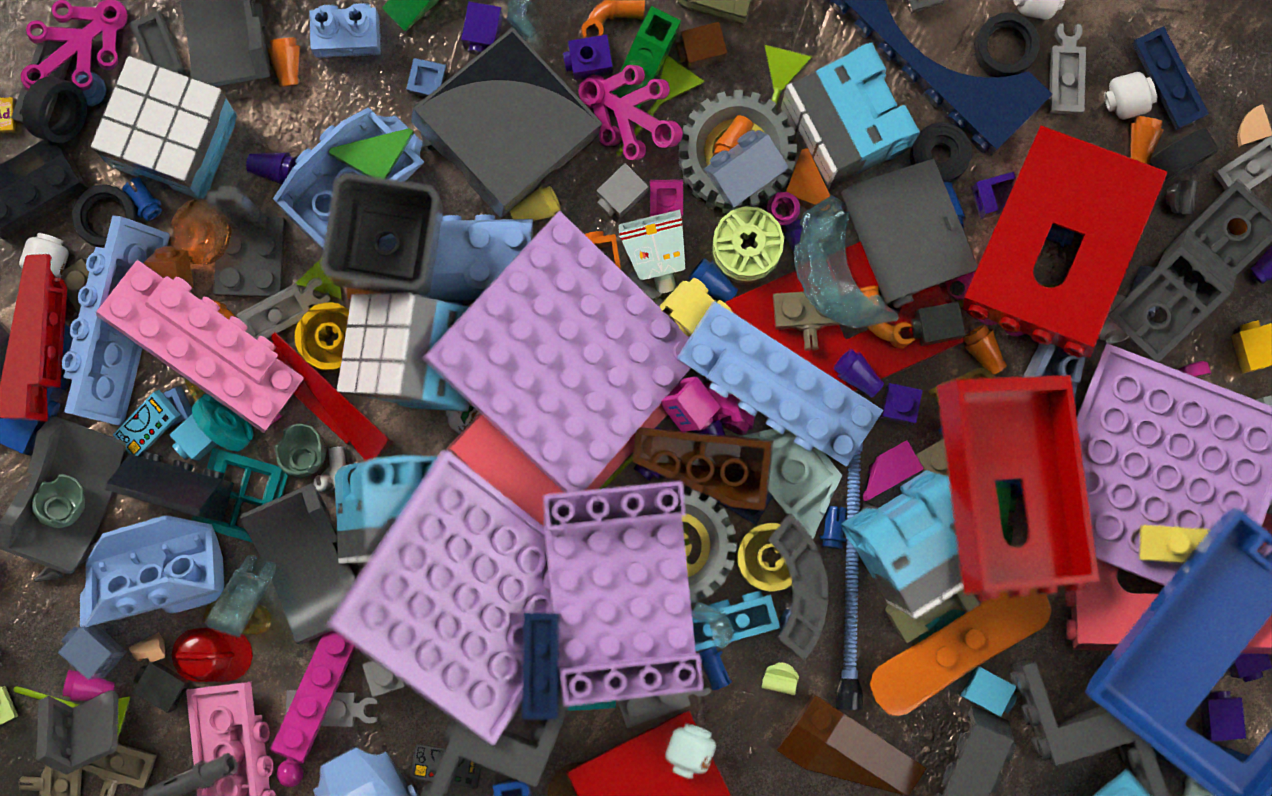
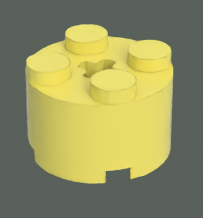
M693 278L690 282L682 281L659 307L662 309L661 311H664L679 326V329L686 336H691L711 303L715 300L707 294V287L700 280ZM720 300L717 301L718 304L733 313L727 304Z
M766 523L759 525L746 533L738 545L736 563L739 573L749 585L758 590L780 591L792 585L785 561L776 548L768 541L781 524ZM767 548H772L773 553L779 554V560L774 561V567H769L768 562L762 561V555L767 554Z

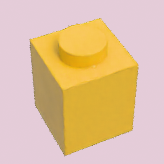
M1257 320L1240 325L1241 332L1231 335V339L1242 374L1272 366V323L1261 326L1260 321Z

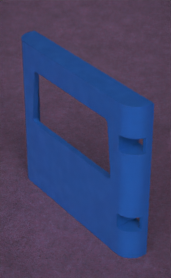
M1233 508L1226 512L1211 528L1097 670L1087 686L1086 693L1214 796H1272V729L1248 759L1242 762L1186 727L1185 724L1186 720L1272 615V551L1265 558L1256 552L1264 541L1272 547V534L1239 508Z

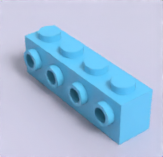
M760 590L742 595L743 602L730 605L729 599L709 604L711 610L709 612L698 614L696 608L691 609L695 651L779 629L780 626L771 595L763 596Z

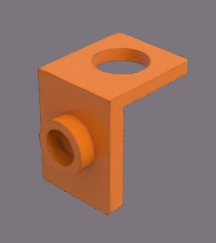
M603 231L584 234L598 248L612 247L614 263L621 270L616 234L604 236Z

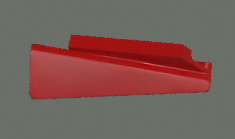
M49 254L26 255L24 259L0 383V419L48 422L47 388H61L67 286L62 278L55 277L51 271L52 257Z
M274 332L271 336L276 347L274 352L278 354L277 359L304 377L293 395L347 445L351 443L364 461L379 458L392 445L393 441L341 392H338L337 388L321 373L306 362L279 334Z

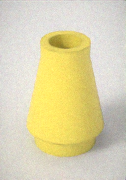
M540 186L512 208L510 213L513 219H533V221L553 217L555 212L561 210V206L551 186L544 189Z

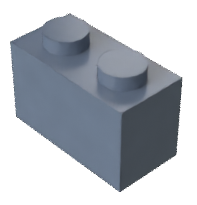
M752 130L742 135L737 140L738 145L729 151L723 150L710 159L711 164L704 168L723 200L733 207L789 168L770 136L760 130L756 132Z
M94 625L88 627L81 626L79 629L77 627L72 628L62 639L61 642L64 646L58 653L90 680L106 677L128 651L101 627Z

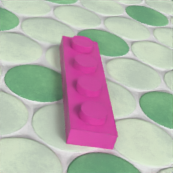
M335 631L322 635L271 747L273 753L304 764L356 648Z

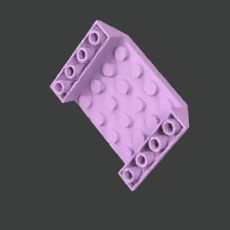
M682 481L543 495L544 536L552 613H560L559 679L564 706L703 690L700 655L695 653L682 524V516H686Z

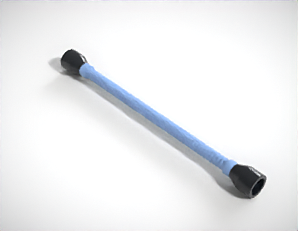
M863 443L848 464L849 468L847 469L849 471L847 473V479L849 480L847 481V484H849L847 485V488H849L847 490L849 493L847 494V497H849L847 501L849 502H847L848 515L846 518L848 519L860 512L858 511L860 510V507H858L860 506V498L858 497H860L859 484L861 483L859 481L861 479L859 477L861 475V469L859 468L861 467V464H859L861 463V460H859L861 456L859 454L863 451ZM848 540L846 541V544H848L846 545L847 563H845L847 566L845 567L847 570L845 572L847 574L845 576L847 579L845 580V583H847L845 584V587H847L845 589L847 592L845 596L847 597H845L846 610L844 611L846 613L844 615L846 618L844 619L846 622L844 623V626H846L844 628L846 631L844 632V635H846L844 636V639H846L844 643L846 645H844L845 658L843 659L845 661L843 665L845 666L841 672V680L836 690V709L863 710V691L858 680V670L855 667L857 665L855 662L857 661V658H855L857 657V654H855L857 652L855 649L857 648V645H855L857 641L855 640H857L856 631L858 630L856 628L858 626L856 623L858 622L856 619L858 617L856 615L858 613L856 610L858 609V606H856L858 605V602H856L858 598L856 596H858L857 583L859 581L857 579L859 576L857 575L859 572L857 570L859 568L857 566H859V563L857 562L859 559L857 557H859V554H857L858 552Z

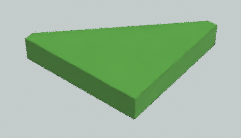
M407 128L330 148L328 153L365 176L387 179L412 138L414 131Z

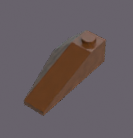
M639 428L635 432L633 462L678 482L682 481V484L691 487V489L713 497L730 507L765 510L774 440Z
M813 693L776 749L806 770L904 796L911 794L927 769Z

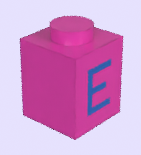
M697 376L681 379L660 403L680 431L684 432L704 430L713 422L712 416L720 408V405Z

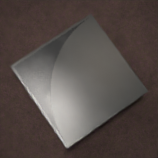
M513 27L413 108L411 120L412 124L438 152L459 168L468 184L500 218L533 192L541 180L550 172L565 165L597 138L602 126V122Z

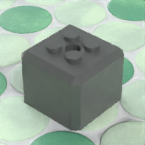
M343 173L334 180L321 268L336 286L386 294H414L424 297L431 291L444 209L439 195L429 185ZM389 233L395 236L396 245L392 250L381 251L377 247V240L382 234Z

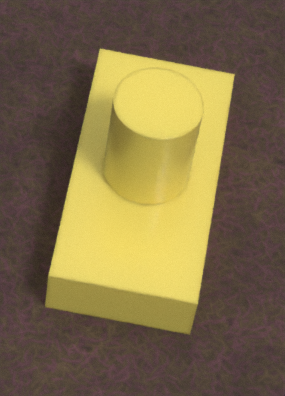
M1140 525L1138 560L1184 563L1211 529Z

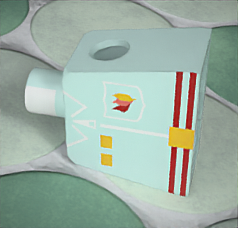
M680 209L619 224L620 238L640 280L654 278L656 289L659 293L673 291L676 288L673 273L685 269L683 225Z

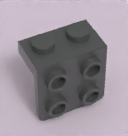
M109 690L74 708L51 696L39 700L36 761L67 775L113 753L117 749L118 694Z

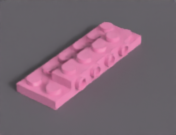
M137 260L96 311V316L258 430L265 433L302 383L304 377L277 359L278 354L274 352L276 347L271 341L263 336L255 339L246 332L248 329L247 325L234 316H231L228 320L218 312L220 307L213 300L205 296L200 300L190 293L192 287L180 277H175L173 280L168 276L163 278Z
M251 682L187 689L186 695L194 765L200 761L209 762L226 753H230V756L233 755L238 765V770L234 775H229L215 781L214 785L207 789H196L197 796H276L275 792L270 790L269 776L273 772V761L270 756H266L265 742L269 739L270 730L268 724L263 722L262 715L254 714Z

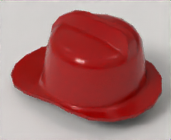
M228 628L189 629L179 635L173 645L171 654L173 665L178 674L187 680L195 682H227L236 680L246 673L251 666L253 657L252 647L246 636L237 630Z

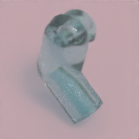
M508 0L507 20L517 33L527 41L537 32L536 28L525 17L526 9L532 0Z
M697 601L692 618L709 624L713 633L711 641L715 646L720 648L728 646L730 640L733 639L734 630L726 613Z

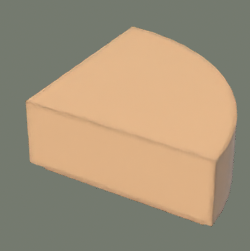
M1263 104L1251 110L1242 120L1237 134L1239 147L1267 139L1272 135Z
M158 632L130 646L129 650L136 661L141 662L142 659L148 658L150 662H155L165 657V641Z

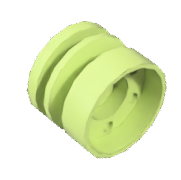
M744 206L731 210L720 220L714 232L712 245L714 262L725 276L735 283L753 284L763 281L774 271L783 252L784 236L781 226L770 213L758 207ZM750 237H753L755 239L753 244L755 249L750 246L746 250L743 249V240L741 238L748 240Z

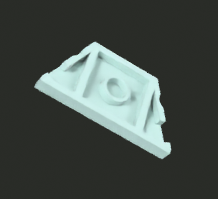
M769 429L741 436L774 440L768 492L787 515L791 514L807 530L811 538L814 539L818 526L842 478V474L824 452L816 447L810 452L794 442L797 435L788 429L783 434L775 429Z

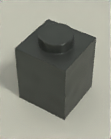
M959 302L918 309L915 312V319H911L913 336L915 339H920L921 346L957 340L965 336Z
M150 662L148 666L143 665L137 672L133 680L137 685L132 693L169 713L175 711L191 681L159 662Z

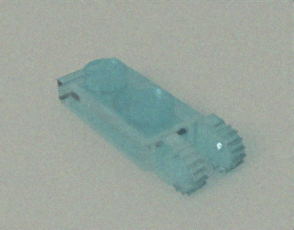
M247 555L240 568L236 569L211 610L207 618V627L240 637L274 576L276 563L268 561L259 576L252 574L256 568L257 557Z

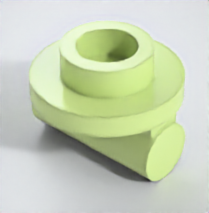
M776 663L775 665L768 666L763 678L762 689L795 696L799 675L791 665L786 663Z

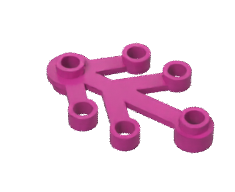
M58 0L53 4V17L60 23H66L71 19L92 21L83 29L46 27L43 22L38 20L30 22L27 25L26 32L29 40L33 43H42L44 41L66 43L39 65L31 64L22 70L21 81L25 90L28 91L30 86L36 82L28 79L30 73H39L41 75L39 79L48 77L76 53L77 69L72 74V81L82 91L90 89L93 85V77L90 72L92 40L101 32H103V48L98 52V63L105 70L114 69L118 64V55L115 51L116 31L122 29L127 22V11L119 1L104 0L95 8L71 6L65 0ZM61 7L69 10L63 16L58 15L56 12ZM114 11L116 16L108 19L104 16L105 12ZM34 28H41L43 33L40 36H34L31 34V31ZM109 54L114 57V60L110 63H105L102 61V57ZM80 75H85L89 78L84 84L76 81Z
M627 65L622 72L607 79L600 75H591L581 82L578 91L581 101L588 107L593 108L595 116L602 122L599 132L600 142L605 146H616L620 143L622 137L624 143L623 154L628 160H641L646 153L645 144L636 139L631 121L652 132L654 143L662 148L677 146L683 136L682 129L677 122L671 120L660 121L636 107L650 99H665L670 91L666 80L652 79L648 82L647 86L621 98L611 93L626 84L640 85L644 80L645 73L639 65ZM633 70L635 72L634 80H632L631 73ZM657 84L660 86L659 94L656 93ZM607 107L614 110L619 128L611 126ZM610 131L612 133L611 141L608 138V134ZM634 145L636 146L637 150L635 155L632 151Z

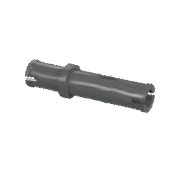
M230 753L223 754V756L209 762L200 761L193 766V769L146 787L143 796H182L198 788L207 789L212 787L215 781L229 775H234L238 770L237 761L233 755L230 756Z

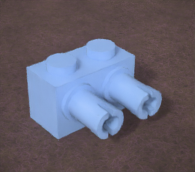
M365 3L351 5L347 9H338L335 5H322L314 10H309L311 51L315 57L381 54L380 16L376 7H371V5Z

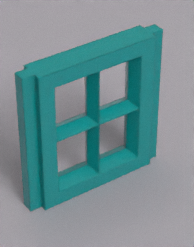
M213 448L207 469L225 473L228 464L245 469L238 493L232 491L230 498L236 499L229 523L192 515L191 520L211 524L217 533L252 542L245 528L235 525L242 501L262 506L282 497L289 476L279 466ZM251 471L269 476L262 500L244 495Z

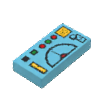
M158 390L153 392L113 436L125 442V450L129 454L141 457L143 452L147 451L181 414L164 394Z

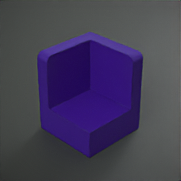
M1015 172L981 180L974 184L972 192L980 219L1002 213L1013 188L1012 182L1016 179Z

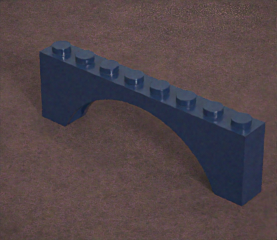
M830 0L831 6L839 14L844 15L846 13L855 22L853 26L864 38L870 37L878 45L876 47L878 52L886 60L891 61L893 59L901 67L900 72L911 84L916 82L925 91L923 93L925 98L933 106L938 107L940 105L949 114L947 119L951 124L959 127L961 130L964 129L972 137L970 139L972 144L982 153L987 151L992 156L1053 95L1029 71L1007 77H975L950 70L934 62L920 52L904 36L895 23L885 0Z

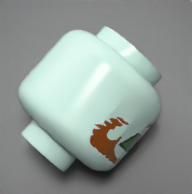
M686 724L684 728H677L674 731L666 752L667 760L674 765L673 772L692 778L694 773H705L708 770L716 748L714 740L710 738L711 732L692 724Z

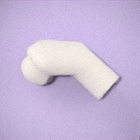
M344 446L328 448L330 466L321 475H317L314 478L313 484L319 492L328 494L335 491V474L339 468L347 465Z

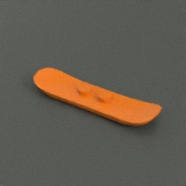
M1035 588L1029 589L1028 596L1008 598L1007 591L1000 592V598L984 600L944 628L878 666L872 674L870 682L876 702L887 714L895 716L908 714L974 668L1041 630L1048 623L1052 612L1047 595H1037Z

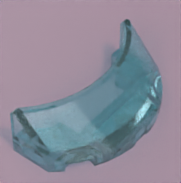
M831 195L804 212L800 221L803 229L799 244L795 245L794 258L798 280H800L804 294L811 304L826 317L837 323L854 328L898 320L897 312L886 307L882 297L878 295L871 296L870 298L866 297L856 285L851 275L845 250V234L850 215L846 204Z

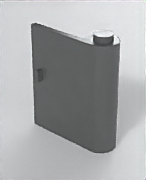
M934 158L857 183L841 192L886 305L893 303L894 308L907 305L914 301L912 295L977 270L978 265Z

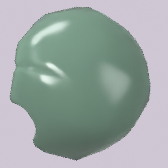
M298 423L286 427L283 430L281 441L275 445L277 464L288 476L305 478L320 470L326 459V448L323 438L310 425Z
M59 474L54 481L41 483L32 499L33 513L40 523L45 526L54 528L70 526L84 512V489L76 478Z

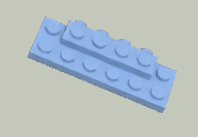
M112 215L105 248L95 247L94 253L90 254L87 258L86 268L89 271L86 285L80 289L78 294L81 308L78 318L70 326V334L73 337L70 351L62 359V367L65 370L63 378L72 380L65 413L121 426L125 422L143 348L96 316V311L137 260L144 264V261L157 248L168 246L170 233L122 216Z
M715 301L711 303L677 356L678 360L711 380L712 383L709 388L725 398H727L729 393L741 399L738 406L751 415L755 416L758 411L769 417L766 424L781 434L788 429L797 435L794 442L811 452L816 447L846 467L883 412L881 408Z

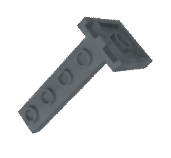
M221 186L218 187V192L208 191V207L218 215L213 294L216 296L268 298L282 291L286 219L283 217H267L237 187Z

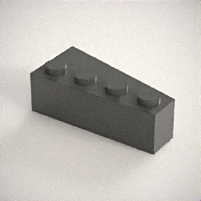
M971 705L967 715L971 719L970 729L968 733H960L955 752L957 762L956 764L952 762L948 764L941 788H944L945 791L943 794L938 792L936 796H989L991 792L996 793L1003 778V774L1000 773L1005 761L1009 763L1012 760L1017 746L1014 743L1009 720Z

